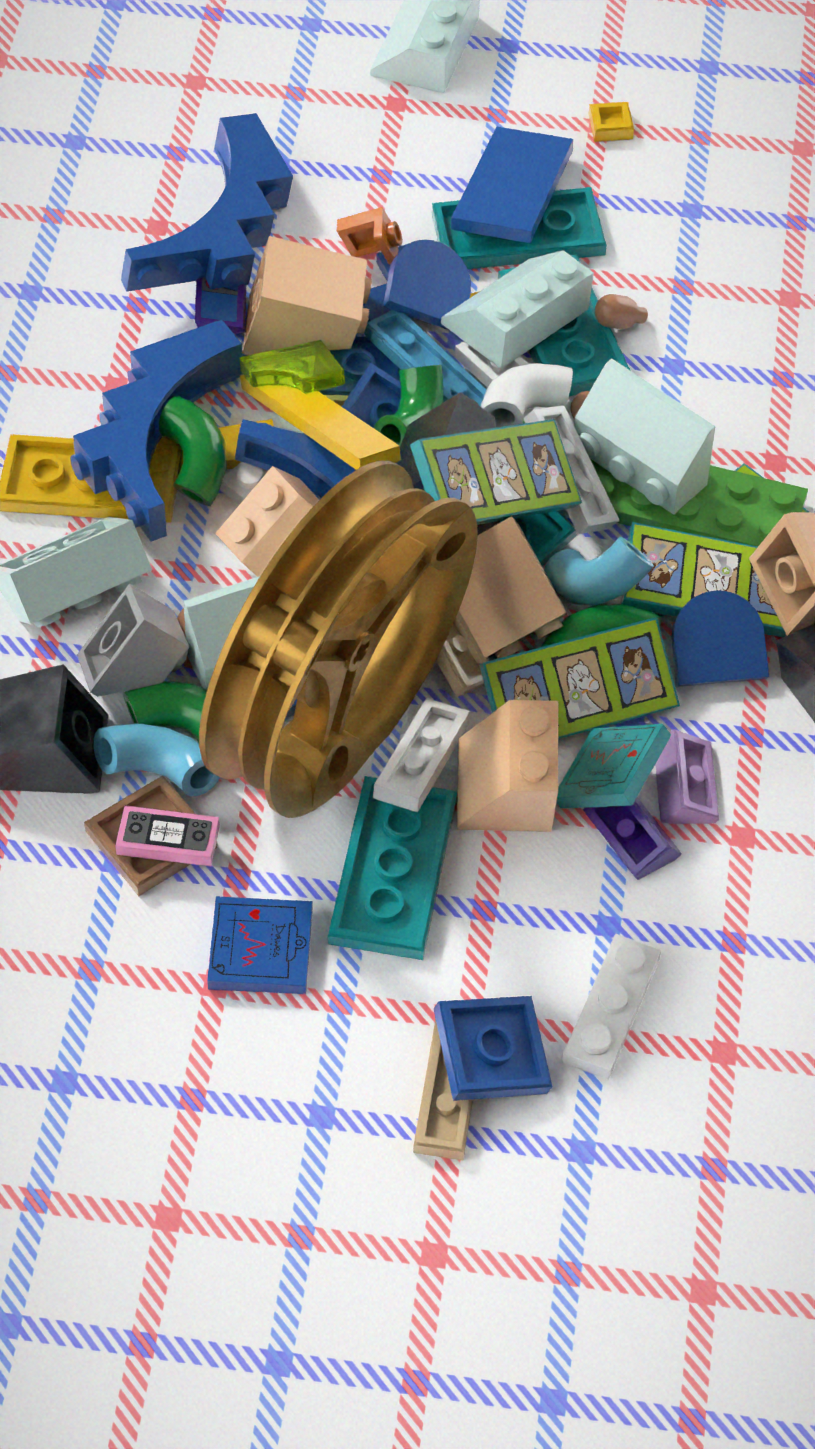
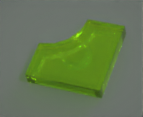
M321 340L239 357L241 372L253 387L266 385L289 386L297 388L306 394L345 384L344 369Z

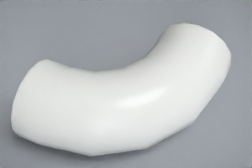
M538 363L511 368L489 384L481 407L495 417L497 428L523 424L524 411L529 408L566 406L572 383V368Z

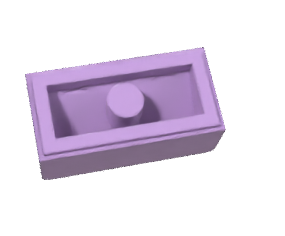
M673 729L670 732L671 737L655 764L660 820L668 824L716 823L719 821L711 742Z

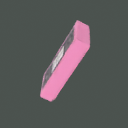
M124 806L115 845L116 854L212 866L220 828L219 817Z

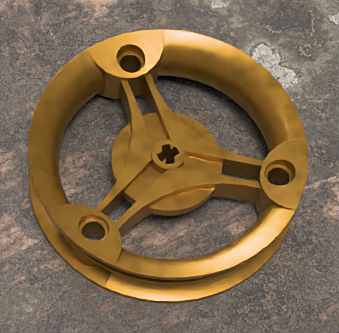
M391 461L369 463L355 470L331 488L301 519L277 550L247 597L224 643L208 686L200 720L199 748L206 768L223 779L243 777L249 785L257 789H264L269 807L286 818L306 815L325 804L340 792L398 724L427 678L449 635L462 604L476 554L477 522L472 508L456 498H443L435 501L429 493L418 488L414 489L408 472L400 465ZM297 699L294 718L283 728L287 713Z

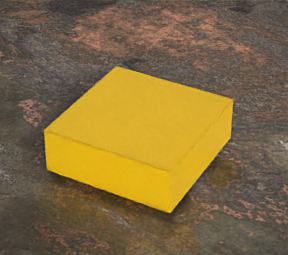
M628 102L589 104L588 115L594 142L633 139L634 125Z

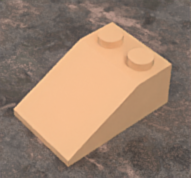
M272 466L215 534L241 563L257 577L261 576L289 534L319 499L299 478Z

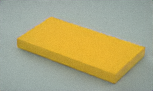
M10 434L0 478V511L128 519L125 506L120 500L115 501L108 490L95 494L84 479L79 480L76 477L70 460L71 455L75 454L73 438ZM157 444L154 453L171 454L169 471L152 474L150 468L149 474L155 489L165 504L166 523H171L177 489L173 484L180 473L182 449L180 445Z

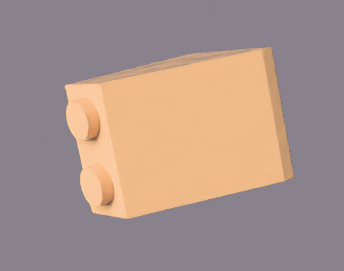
M269 236L249 294L242 354L264 355L351 349L356 334L364 333L369 316V309L363 308V303L366 304L372 284V279L366 278L367 260Z
M791 512L784 514L749 557L787 636L815 623V513Z
M512 516L478 535L473 569L459 609L470 632L487 659L494 655L498 659L516 654L523 649L519 641L534 633L537 634L539 639L548 636L550 633L563 627L560 618L567 615L562 602L526 536Z
M509 700L458 738L457 830L552 832L558 796V701Z

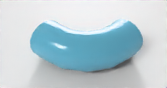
M619 537L601 556L592 560H586L579 551L574 549L559 551L548 560L544 571L556 593L576 605H600L625 595L650 572L654 565L633 544L623 537Z
M127 724L100 728L95 733L93 744L95 757L98 765L106 774L133 770L154 772L170 779L186 795L191 797L207 793L220 779V777L211 773L206 768L201 758L199 743L193 738L169 728L145 724Z

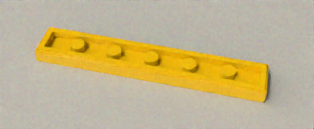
M279 364L240 375L243 391L357 470L377 461L397 463L401 460L398 444Z

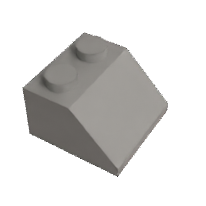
M129 583L78 652L77 657L90 693L100 697L163 683L170 672H176L183 665L188 654L189 645L174 610Z

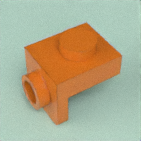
M383 207L337 219L336 232L351 256L360 257L381 251L388 264L392 263L398 254V246L402 245L403 239L398 223L396 221L391 222Z

